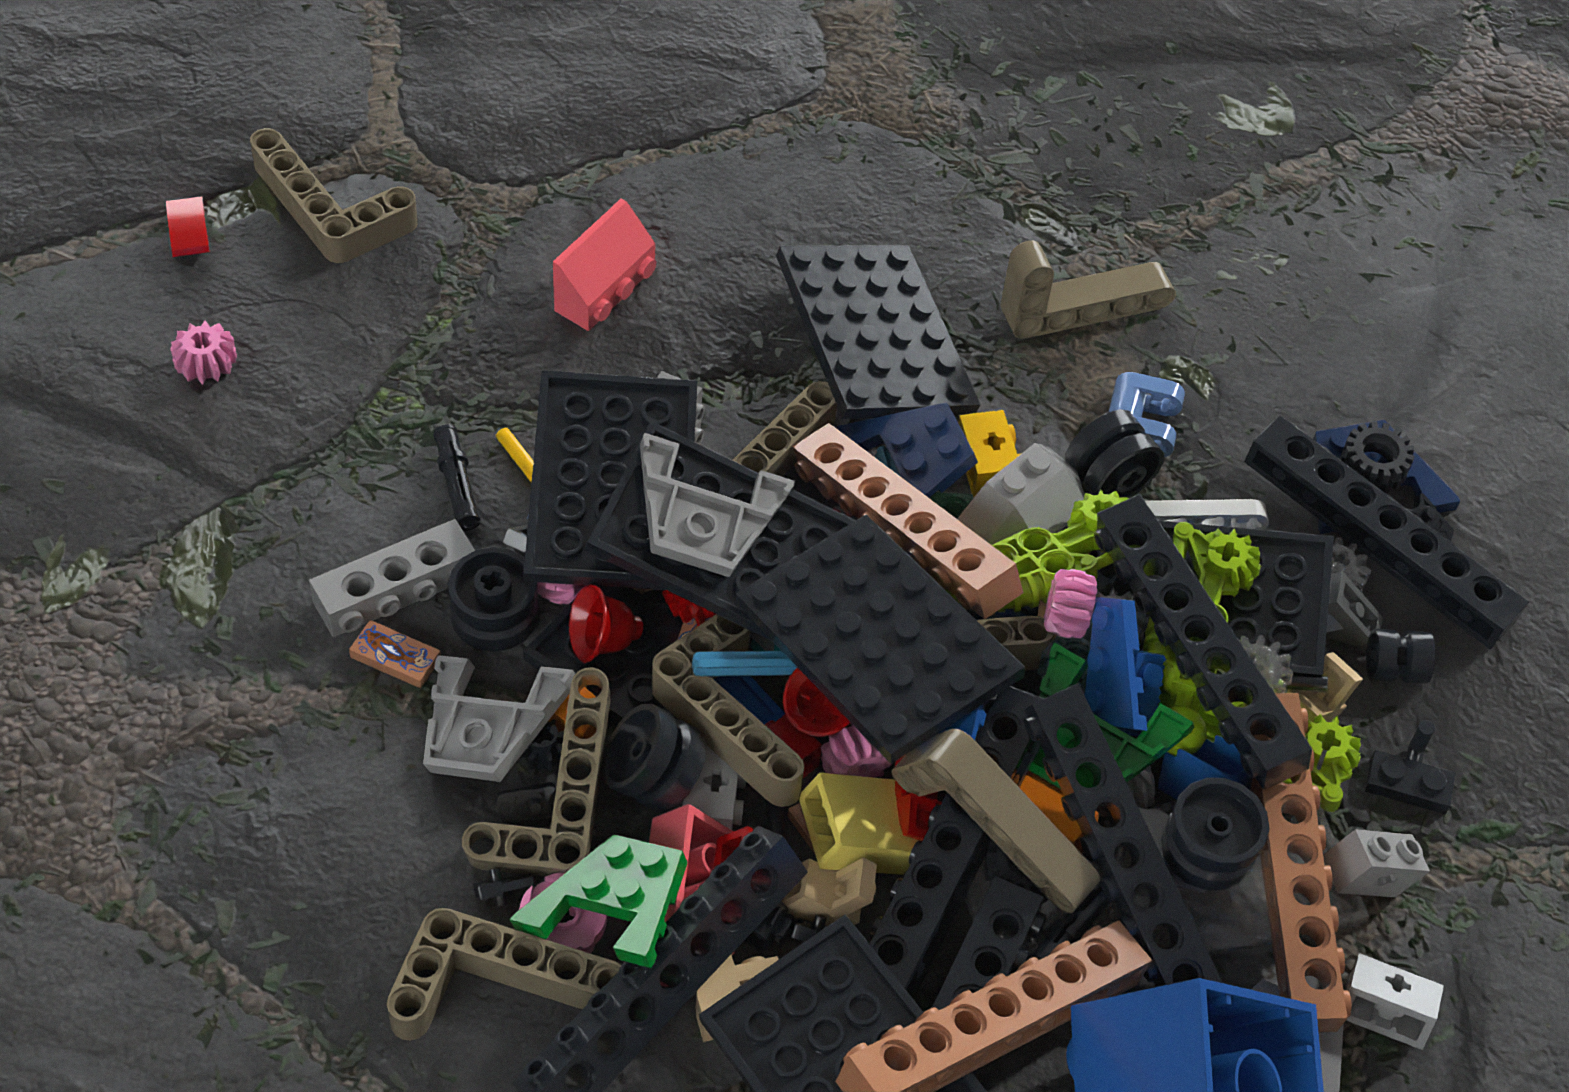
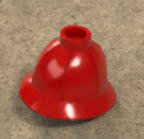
M587 585L576 595L570 611L569 635L573 651L581 662H590L599 654L618 652L628 647L632 640H638L642 635V619L639 616H634L632 610L622 601L606 596L598 586Z
M798 667L794 670L785 685L783 693L784 711L793 727L809 736L824 737L841 731L851 723Z

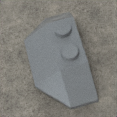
M1034 443L989 479L957 520L991 545L1031 527H1040L1050 533H1058L1067 525V521L1071 518L1074 502L1084 499V491L1079 474L1051 448Z

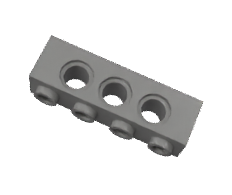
M453 519L310 579L313 604L332 637L345 632L356 631L362 625L368 623L369 620L373 621L380 617L391 616L401 608L418 601L428 600L436 593L448 589V581L453 567L462 557L475 551L456 519Z

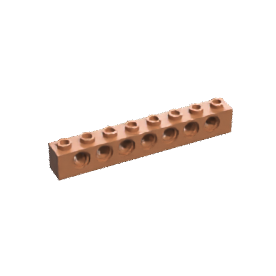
M830 423L792 446L797 459L795 469L804 482L808 483L810 481L826 499L832 498L840 505L847 516H854L860 519L867 515L944 590L947 589L955 595L959 603L966 610L972 609L982 618L986 619L1023 594L1015 562Z
M1275 693L1305 737V733L1308 730V713L1305 708H1301L1299 693ZM1262 734L1253 736L1260 741L1270 740L1268 736ZM1312 750L1309 769L1291 777L1290 779L1293 784L1281 782L1263 790L1257 779L1253 778L1251 792L1258 796L1266 809L1270 827L1265 846L1260 853L1279 996L1316 1004L1318 1031L1337 1032L1347 1018L1350 1017L1352 1004L1350 993L1348 990H1343L1341 974L1345 970V956L1343 949L1337 948L1335 932L1338 930L1339 917L1337 908L1331 906L1329 891L1332 888V871L1329 865H1324L1323 851L1326 847V831L1323 825H1318L1316 811L1320 807V792L1317 785H1312L1311 772L1314 768V752ZM1282 813L1293 815L1298 820V824L1286 821ZM1287 853L1299 855L1305 864L1293 862ZM1293 893L1303 894L1309 899L1311 905L1299 903L1294 898ZM1299 934H1306L1312 937L1317 947L1305 945L1301 941ZM1305 976L1317 978L1321 982L1323 989L1317 990L1309 986Z
M1119 920L1104 928L1097 925L1087 931L1080 940L1072 944L1069 941H1065L1055 947L1048 956L1040 960L1037 957L1027 960L1015 973L1007 977L1003 973L998 974L989 980L983 989L972 993L970 990L962 992L952 1000L949 1006L939 1011L936 1007L928 1009L916 1019L915 1023L905 1028L901 1025L892 1027L883 1034L879 1041L869 1046L866 1043L856 1045L844 1056V1065L835 1082L843 1092H934L1070 1021L1071 1005L1117 996L1136 986L1153 960Z

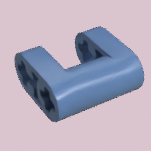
M1135 372L1122 373L1116 379L1109 412L1119 409L1129 410L1143 426L1145 434H1149L1165 453L1164 457H1167L1174 450L1176 431L1169 424L1142 418L1143 411L1162 416H1174L1182 410L1185 390L1181 385L1170 380Z

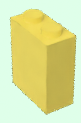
M819 773L800 794L799 801L820 869L840 870L864 857L877 864L876 873L903 875L910 866V853L918 840L903 836L899 824L894 779Z

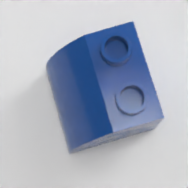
M1197 978L1071 1005L1072 1038L1067 1046L1066 1059L1068 1069L1074 1079L1075 1092H1324L1316 1004Z

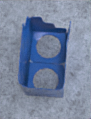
M1216 735L1214 742L1206 739L1200 750L1193 755L1181 748L1177 750V757L1166 752L1162 758L1157 789L1177 800L1179 795L1191 783L1205 778H1226L1243 784L1249 790L1251 789L1252 779L1245 773L1240 762L1241 755L1234 744L1228 745L1223 737Z

